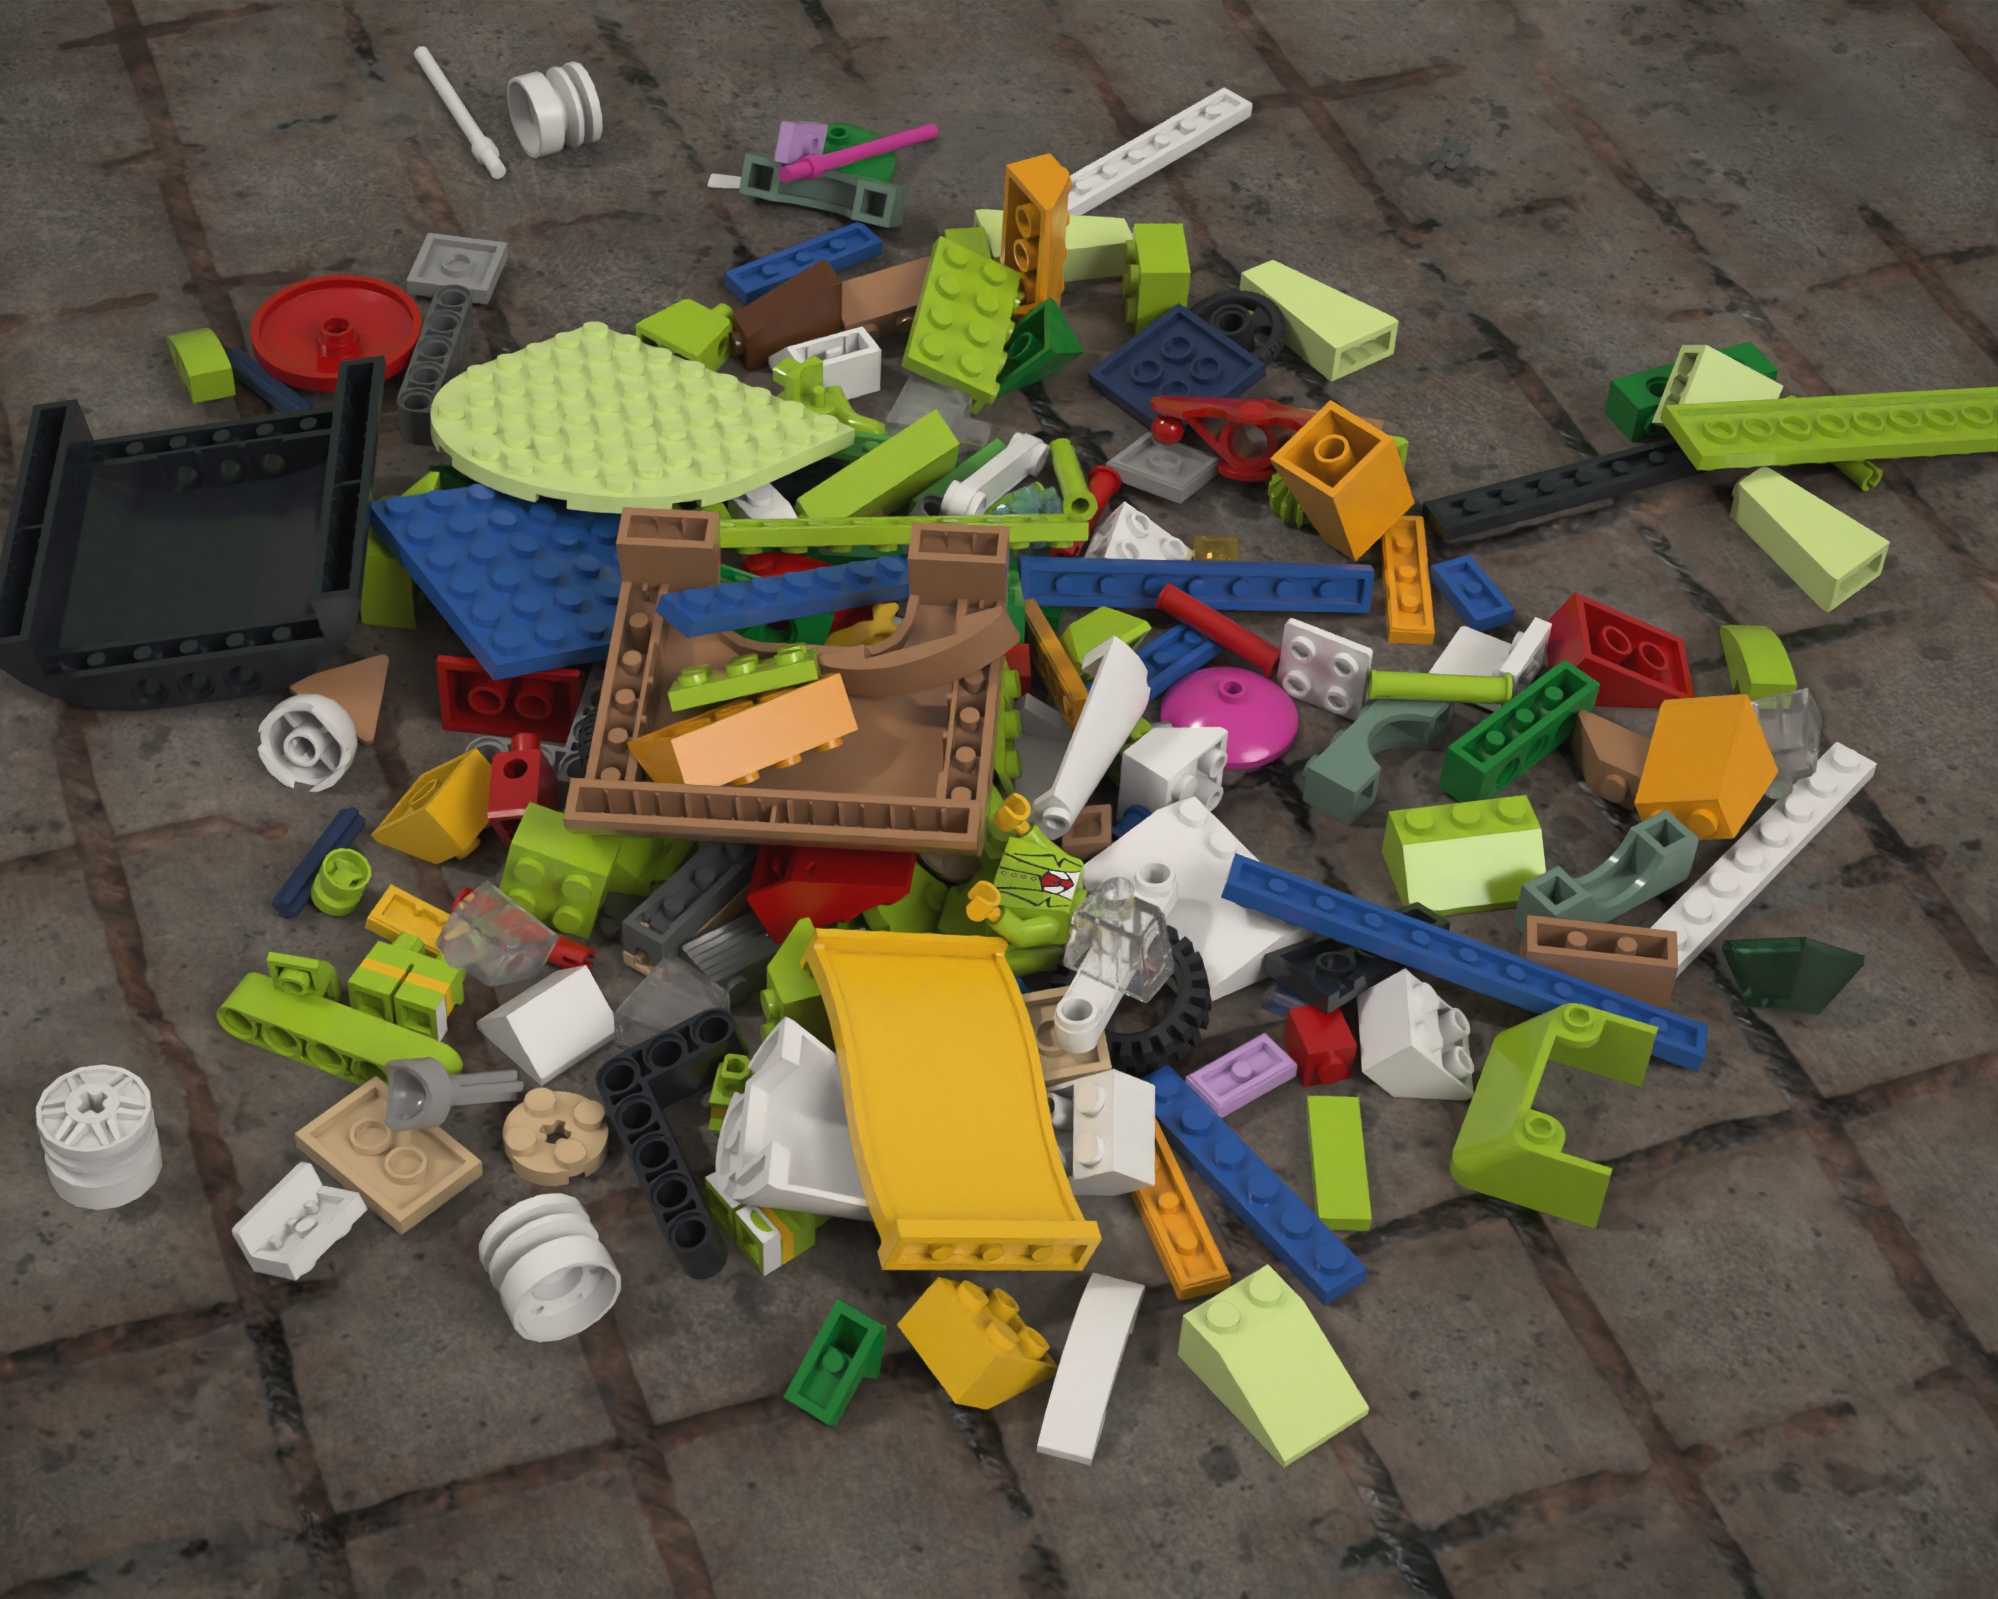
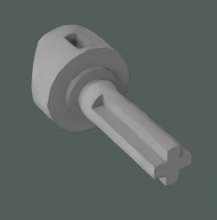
M432 1057L388 1061L385 1064L388 1074V1106L385 1124L396 1132L435 1128L446 1120L451 1106L517 1100V1092H523L524 1084L523 1081L517 1080L518 1071L516 1070L448 1075L442 1064Z

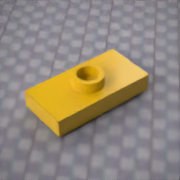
M390 884L374 907L365 924L366 929L391 942L402 932L417 936L425 944L426 956L435 959L441 950L448 946L462 950L467 954L476 941L479 929Z

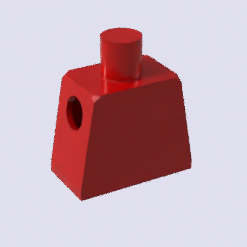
M531 733L514 735L511 738V751L496 753L492 757L488 820L508 851L529 802L559 812L557 776L541 750L540 737Z

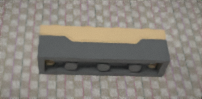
M708 842L622 921L623 950H625L623 952L624 963L664 985L680 970L679 946L730 922L749 904L746 898L760 844Z

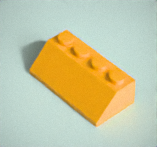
M1051 153L1006 165L1000 264L1022 273L1018 291L1022 292V298L1017 310L1011 315L1016 322L1050 297L1060 308L1061 293L1064 291L1062 276L1063 263L1067 257L1065 236L1066 226L1069 225L1070 221L1068 196L1072 189V179L1069 171L1062 167Z
M832 673L820 674L817 680L742 696L628 741L627 745L631 754L655 783L721 786L730 782L731 787H736L759 779L758 770L772 765L773 769L777 770L802 761L800 753L813 748L814 752L818 753L836 748L843 744L841 736L858 730L841 674Z

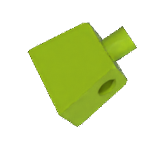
M684 299L636 324V336L640 338V342L653 347L669 349L672 351V355L685 360L701 362L705 365V368L716 372L731 356L730 332H732L734 312L724 303L709 309L691 299Z

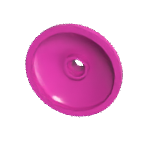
M1220 666L1195 671L1175 682L1166 691L1162 699L1160 722L1169 721L1173 728H1224L1228 731L1226 745L1228 759L1224 769L1242 770L1271 763L1281 757L1291 747L1297 734L1298 712L1287 692L1272 680L1248 669Z

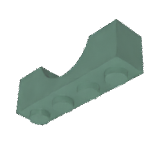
M763 153L745 154L738 193L775 202L818 208L847 216L852 220L886 228L902 226L909 187L832 169L825 171L821 177L809 181L798 179L783 183L779 179L778 171L781 167L791 164L774 161V156Z
M1411 668L1407 671L1412 673H1419ZM1378 699L1371 706H1364L1355 722L1349 728L1339 730L1333 737L1330 746L1320 755H1313L1307 762L1302 774V778L1305 780L1303 801L1350 826L1376 800L1381 767L1372 756L1383 750L1397 747H1408L1426 751L1451 726L1455 702Z
M1666 809L1631 827L1618 849L1594 871L1579 878H1572L1561 867L1557 866L1523 884L1513 926L1523 934L1527 915L1607 923L1688 879L1699 837Z

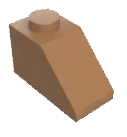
M1581 709L1577 715L1570 748L1591 793L1630 811H1635L1634 802L1651 739Z

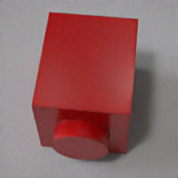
M1314 1005L1288 1009L1283 1044L1289 1057L1298 1064L1296 1073L1302 1087L1334 1084L1340 1080L1351 1079L1357 1044L1340 1008L1338 1007L1329 1014H1326Z

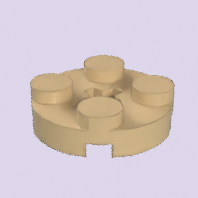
M542 1087L535 1088L525 1095L524 1102L517 1105L510 1112L503 1126V1148L505 1155L512 1162L513 1170L521 1178L538 1185L569 1184V1177L577 1176L584 1171L586 1178L603 1164L609 1150V1129L605 1119L604 1107L597 1101L589 1100L575 1093L553 1092L548 1088ZM553 1133H562L569 1137L568 1139L559 1138L555 1144L547 1142V1135Z

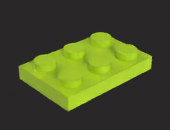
M805 642L794 643L777 648V654L767 659L759 660L757 653H751L729 659L730 665L718 670L711 671L710 664L681 670L682 675L675 679L668 691L672 712L817 680L821 671L818 656H820L818 647L806 650Z

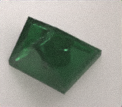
M1807 937L1722 940L1721 948L1748 1008L1791 1007L1815 1015H1819L1864 966L1865 955Z

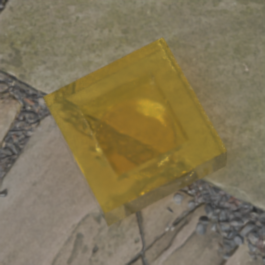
M1194 536L1192 547L1193 560L1239 562L1238 537Z

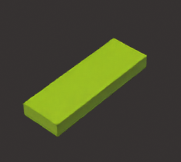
M1307 1096L1305 1108L1315 1215L1330 1230L1370 1231L1372 1216L1359 1097Z

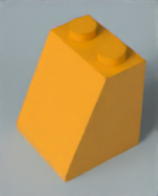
M1331 400L1270 458L1272 465L1324 542L1355 562L1415 504L1394 438Z
M1748 694L1669 699L1663 701L1660 706L1634 802L1642 822L1667 809L1698 836L1699 840L1735 838L1779 772Z

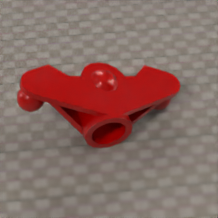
M1156 396L1151 398L1150 408L1160 413L1155 417L1151 425L1152 437L1157 443L1164 446L1178 443L1184 434V423L1181 420L1184 419L1225 460L1219 461L1218 472L1227 478L1243 482L1272 480V475L1277 471L1270 466L1272 465L1270 458L1292 438L1294 430L1298 432L1317 414L1280 404L1268 398L1234 399ZM1217 418L1226 419L1229 421L1224 425ZM1244 425H1252L1261 429L1267 437V447L1257 446L1250 441L1245 433Z

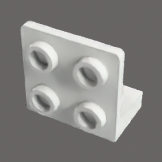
M1124 501L1094 530L1084 558L1191 560L1193 552L1181 540L1170 535L1151 521L1144 513L1137 511Z
M1535 617L1525 633L1519 631L1516 634L1512 644L1462 626L1429 673L1503 677L1505 672H1510L1512 676V698H1514L1531 684L1543 666L1552 623ZM1474 703L1494 712L1502 707L1501 704Z
M1290 618L1284 627L1276 684L1283 688L1290 696L1355 721L1361 709L1366 705H1371L1374 701L1368 699V677L1373 650Z

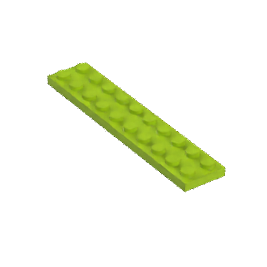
M1998 387L1675 404L1664 406L1660 420L1695 468L1705 471L1772 465L1788 466L1790 464L1805 463L1824 464L1837 461L1859 462L1869 459H1899L1901 457L1917 456L1934 457L1936 455L1949 454L1969 455L1981 452H1998Z

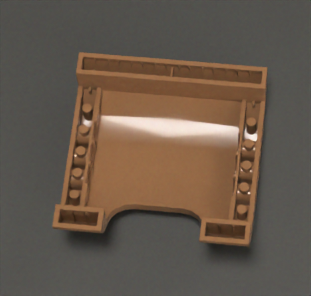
M623 507L616 541L622 584L585 779L571 778L563 817L564 826L568 832L602 836L981 856L990 810L1004 654L970 675L930 690L886 697L847 694L858 730L841 736L842 745L815 753L813 748L800 753L802 761L786 768L774 770L772 765L758 770L760 778L753 782L736 787H731L730 782L721 786L655 783L631 754L627 742L737 699L733 698L672 712L668 691L675 679L682 675L681 670L702 664H710L711 671L718 670L730 665L729 659L751 653H757L759 660L767 659L777 654V648L790 644L759 642L746 639L734 630L690 638L683 635L656 612V608L663 594L720 584L721 539L719 512ZM912 522L908 552L910 595L905 617L892 636L877 645L866 646L871 655L874 657L957 634L956 618L1001 605L1007 611L1009 527ZM805 644L806 650L818 647L820 656L849 648L844 646ZM821 668L820 674H825Z

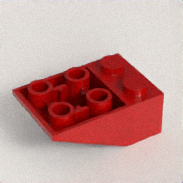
M760 844L746 899L777 945L786 940L799 919L809 917L814 929L837 921L840 923L848 922L857 917L861 912L881 904L888 906L897 903L905 895L910 894L917 853Z

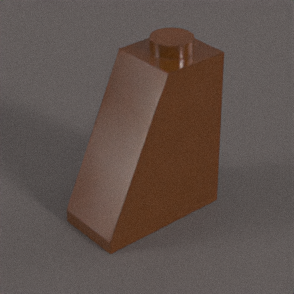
M827 259L818 261L733 313L730 350L734 357L739 356L747 371L769 367L768 357L786 347L841 332L842 282Z

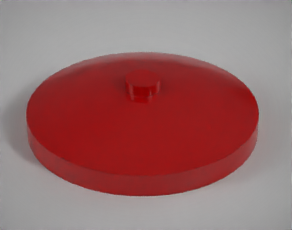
M327 275L294 283L269 297L255 313L251 322L250 333L254 356L262 369L269 375L293 387L312 391L336 392L339 361L383 355L386 362L384 380L391 378L406 368L410 363L422 330V319L415 301L405 291L393 284L360 275Z

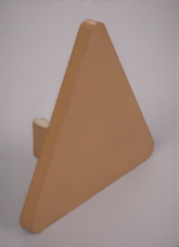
M380 654L310 675L290 685V692L294 695L320 694L335 700L347 710L353 720L357 740L364 745H371L375 738L389 667V657L385 654Z

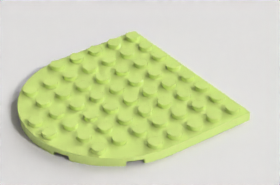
M595 321L587 322L583 327L570 332L557 333L554 338L546 341L528 344L526 348L514 353L501 354L497 356V359L482 365L469 366L467 371L456 376L440 389L431 404L430 434L434 446L438 452L449 454L452 457V466L467 477L489 488L527 501L536 502L539 499V495L567 500V509L599 513L622 514L623 507L672 510V503L696 500V504L700 507L724 502L854 445L855 428L840 423L838 418L832 415L815 413L806 409L800 402L785 401L771 395L768 389L751 387L739 382L737 377L733 375L719 374L705 368V365L701 362L682 359L672 355V351L669 349L650 346L640 342V338L637 336L620 334L608 329V325Z

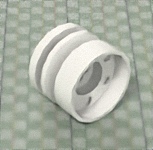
M573 61L565 63L562 67H551L546 72V77L542 73L535 71L513 77L509 81L507 97L511 121L523 149L530 157L537 159L559 153L563 149L564 143L570 148H577L583 143L588 145L597 142L601 138L603 127L599 99L588 72L580 63Z
M109 1065L80 1067L58 1077L43 1091L36 1106V1122L41 1145L45 1151V1163L49 1180L59 1197L76 1207L102 1210L121 1207L138 1199L155 1184L162 1168L161 1147L157 1127L155 1126L150 1091L140 1077L121 1067Z
M562 1193L541 1194L518 1202L501 1213L491 1223L480 1241V1261L490 1275L492 1285L500 1293L501 1303L514 1329L525 1339L546 1342L561 1340L580 1333L599 1321L614 1305L621 1291V1275L607 1249L598 1240V1232L590 1222V1217L585 1208L575 1197Z

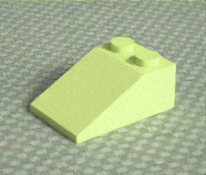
M1268 1264L1183 1315L1178 1356L1283 1468L1368 1414L1369 1406L1305 1302Z

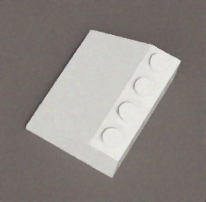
M1195 796L1158 809L1112 843V846H1108L1085 864L1083 889L1109 894L1108 908L1105 916L1107 920L1134 876L1136 868L1141 863L1147 860L1158 859L1164 860L1174 867L1178 879V896L1174 908L1168 914L1160 932L1163 933L1167 925H1170L1177 929L1179 940L1186 936L1193 943L1194 952L1199 951L1203 959L1212 1001L1270 977L1264 972L1265 954L1311 939L1314 934L1311 930L1290 925L1278 918L1253 909L1243 908L1234 902L1221 898L1235 853L1256 861L1259 860ZM1148 963L1177 994L1176 982L1168 972L1157 965Z

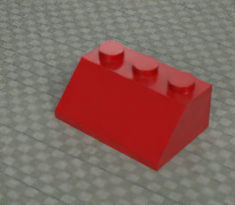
M438 655L436 663L442 728L446 731L510 738L520 733H531L539 736L541 741L566 744L581 702L589 672L557 668L493 680L477 659Z

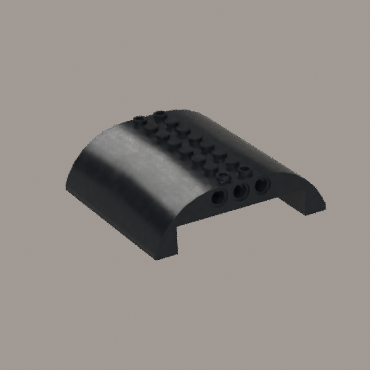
M384 356L339 361L334 406L97 440L93 439L77 399L33 405L0 558V669L39 692L76 705L104 710L142 711L232 700L269 693L293 685L325 666L338 654L350 638L358 620L361 606L386 370Z

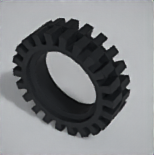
M1167 925L1163 933L1158 932L1142 962L1157 965L1168 972L1176 982L1177 996L1172 1009L1157 1025L1144 1031L1116 1033L1104 1029L1112 1069L1125 1074L1127 1067H1134L1137 1077L1147 1076V1064L1155 1062L1157 1069L1168 1065L1167 1057L1171 1054L1180 1062L1188 1056L1185 1044L1188 1043L1196 1047L1201 1041L1199 1028L1207 1030L1210 1021L1208 1011H1212V999L1203 959L1199 951L1194 952L1193 943L1186 936L1179 940L1177 929L1170 925ZM1094 927L1084 932L1086 945H1081L1075 939L1068 946L1070 959L1063 955L1060 956L1056 963L1059 974H1052L1051 978L1052 989L1071 985L1099 936Z

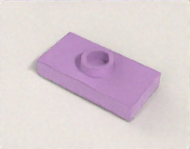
M782 121L774 161L794 164L799 158L810 154L822 156L828 125L818 122Z
M1263 1033L1186 1076L1185 1082L1220 1118H1223L1295 1077L1298 1064L1266 1033Z

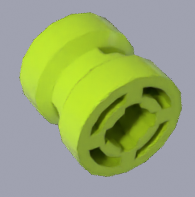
M340 848L328 853L311 887V898L315 906L331 916H344L354 911L371 877V866L367 859L352 849Z

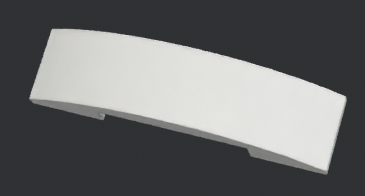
M1092 1273L1079 1303L1060 1360L1043 1420L1037 1452L1091 1466L1105 1422L1106 1407L1128 1336L1132 1334L1145 1292V1285Z

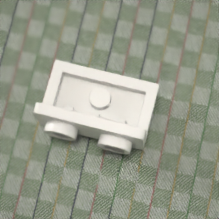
M300 1162L232 1228V1234L253 1271L297 1281L300 1276L308 1273L315 1266L316 1260L336 1240L341 1239L350 1231L352 1224L368 1208L359 1192L323 1186L312 1164Z

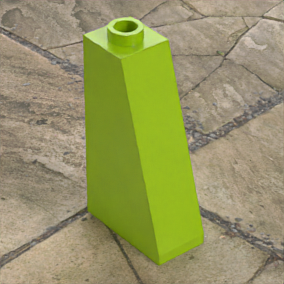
M934 410L797 498L794 512L798 518L869 517L882 510L889 515L911 503L912 499L951 472L960 443L938 411Z

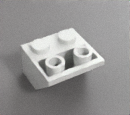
M863 326L789 346L768 357V364L772 369L787 357L803 363L813 355L823 360V387L840 386L847 400L880 391L881 349Z
M1222 727L1153 728L1125 750L1122 757L1116 821H1121L1125 810L1132 805L1143 806L1153 814L1158 809L1195 796L1209 811H1212L1218 805L1223 795L1221 784L1223 769L1228 759L1226 753L1228 731Z
M1406 969L1381 981L1357 996L1362 1072L1393 1097L1464 1101L1473 1097L1472 1073L1474 1072V1064L1470 1057L1468 1041L1470 1025L1461 1010L1452 1008L1436 994L1435 990L1428 983H1422Z
M1111 1069L1046 1088L1054 1135L1073 1195L1117 1196L1155 1186V1085Z

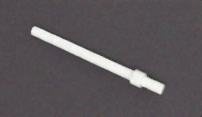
M424 46L418 47L414 51V57L470 141L473 155L481 165L486 166L493 178H502L506 173V168L499 159V150L490 138L484 136L429 50Z

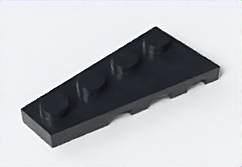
M1419 902L1393 910L1439 928L1450 930L1449 920ZM1319 935L1267 953L1264 958V972L1326 1014H1329L1406 966L1396 961L1385 960L1374 953L1352 945L1336 942L1324 935Z

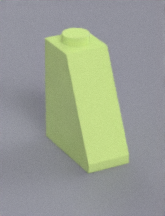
M1682 345L1652 423L1665 427L1660 420L1665 405L1779 399L1783 385L1708 345Z

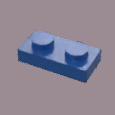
M1471 555L1432 565L1430 580L1469 628L1482 632L1513 622L1514 607Z

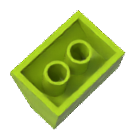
M1527 795L1388 812L1381 852L1403 907L1419 902L1440 916L1513 908L1518 905L1522 885L1546 873L1542 830Z

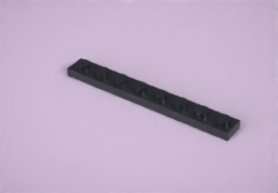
M1672 437L1423 502L1421 516L1441 542L1708 471L1697 470Z

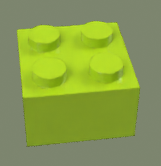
M1134 223L1132 240L1125 241V265H1129L1128 273L1122 274V298H1126V323H1133L1134 336H1136L1178 303L1187 308L1191 271L1183 224Z
M529 802L510 845L495 905L518 916L589 940L606 899L624 837L570 833L564 826L563 813Z

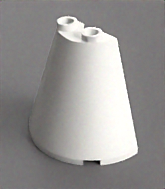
M1115 635L1084 656L1081 670L1095 679L1073 735L1060 712L1027 693L1014 702V709L1019 711L1022 726L1021 738H1015V749H1018L1020 752L1023 768L1022 778L1015 779L1016 793L1024 796L1029 802L1031 812L1025 820L1028 823L1035 822L1050 840L1057 839L1069 831L1148 704L1151 689L1146 681L1148 671L1139 656ZM997 784L996 788L1003 800H1005L1007 796L999 784Z
M785 1017L767 1036L747 1066L755 1074L746 1081L745 1092L743 1094L734 1092L728 1106L716 1152V1178L718 1186L723 1194L741 1204L874 1222L858 1176L850 1141L837 1055L794 1020Z

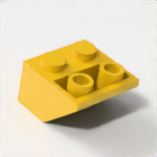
M937 1277L897 1324L955 1404L988 1410L1053 1377L1058 1370V1365L1047 1353L1050 1349L1048 1342L1040 1333L1023 1322L1017 1314L1020 1310L1017 1302L1000 1288L991 1290L978 1287L968 1280L958 1282Z

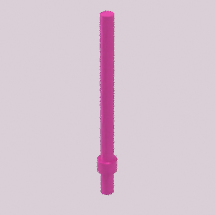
M930 123L822 156L810 154L799 158L794 164L781 167L778 171V176L783 183L798 179L804 181L821 177L825 171L935 139L938 136V128L935 124Z

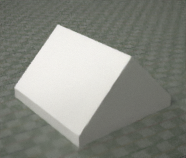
M587 965L553 972L476 1022L477 1029L541 1086L621 1035V1027Z

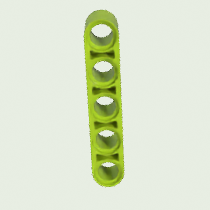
M255 972L248 973L216 1012L218 1023L231 1036L359 1086H362L375 1076L388 1085V1074L385 1064L392 1060L432 1057L442 1064L448 1075L460 1074L463 1068L462 1060L457 1052L441 1041L319 995L309 993L292 995L286 993L280 988H274L271 977Z

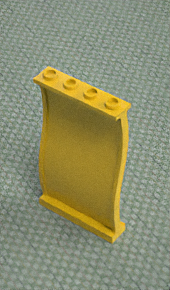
M816 928L800 960L802 970L812 971L829 1018L837 1053L850 1141L858 1176L869 1211L881 1238V1246L877 1252L882 1270L1082 1271L1102 1240L1097 1221H1085L1062 1164L1054 1135L1037 1042L1018 983L1005 959V951L1009 945L1004 937Z

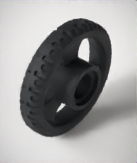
M1226 290L1222 293L1212 294L1210 297L1207 296L1190 308V311L1265 363V367L1276 359L1285 344L1286 324L1284 316L1271 299L1260 295V293L1248 292L1247 290ZM1263 331L1271 332L1268 340L1259 349L1254 351V334Z

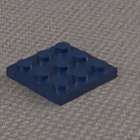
M1178 303L1088 372L1090 385L1151 429L1153 420L1160 414L1150 408L1151 398L1156 396H1188L1236 399L1266 376L1265 363ZM1184 419L1181 420L1184 423L1185 430L1182 439L1178 443L1195 431Z

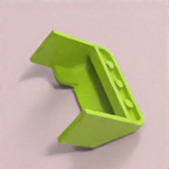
M1569 1003L1497 1034L1453 1149L1450 1173L1454 1180L1465 1188L1596 1229L1613 1168L1562 1153L1566 1135L1561 1123L1550 1115L1531 1110L1530 1108L1548 1059L1642 1088L1659 1027L1583 1004Z

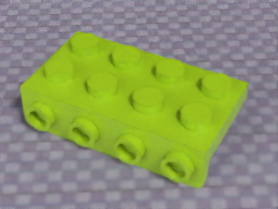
M939 236L933 245L901 367L971 398L968 412L977 415L984 405L991 406L1000 389V383L995 381L996 376L1002 371L1008 353L1003 351V348L1009 341L1015 327V322L1010 320L1011 315L1017 310L1022 298V292L1018 291L1022 273L943 236Z

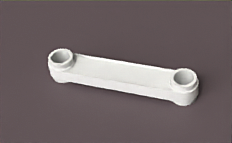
M1016 432L1010 440L1008 447L962 483L955 480L950 484L941 504V513L947 516L984 515L987 508L1029 474L1034 477L1040 474L1048 458L1050 446L1030 434Z
M1152 859L1141 863L1136 868L1135 874L1064 997L1058 1003L1054 1014V1033L1058 1044L1063 1050L1079 1054L1088 1052L1097 1045L1099 1037L1168 914L1174 908L1178 896V879L1174 867L1164 860Z

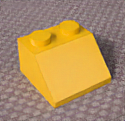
M474 748L421 774L371 836L380 844L436 865L455 856L458 860L465 858L480 844L481 840L477 837L479 833L491 826L488 820L492 765L477 748Z

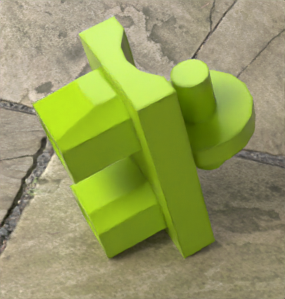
M813 355L803 363L787 357L774 366L773 381L785 387V390L776 397L785 401L800 402L806 409L818 414L836 415L837 401L831 394L825 393V388L823 387V360Z

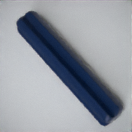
M234 348L231 353L226 352L232 366L233 375L281 413L314 408L310 402L288 385L269 375L257 361L240 348Z
M350 807L349 809H341L273 898L272 907L279 912V916L287 919L289 917H297L311 899V887L319 873L325 856L332 850L348 849L365 826V818L359 814L358 809Z

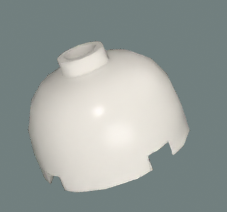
M298 694L282 701L263 720L258 733L261 732V744L258 746L259 756L269 773L282 784L294 788L295 781L315 785L309 792H319L334 786L351 766L358 745L355 725L347 710L335 700L320 694Z

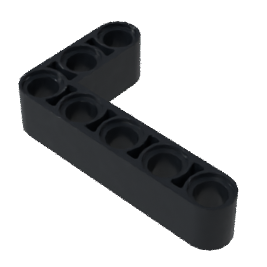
M711 1008L702 1011L611 1057L600 1066L595 1077L596 1086L664 1238L682 1269L688 1276L694 1279H707L719 1273L727 1262L728 1252L663 1109L713 1084L718 1065L723 1063L728 1053L749 1057V1047L731 1013L723 1008Z

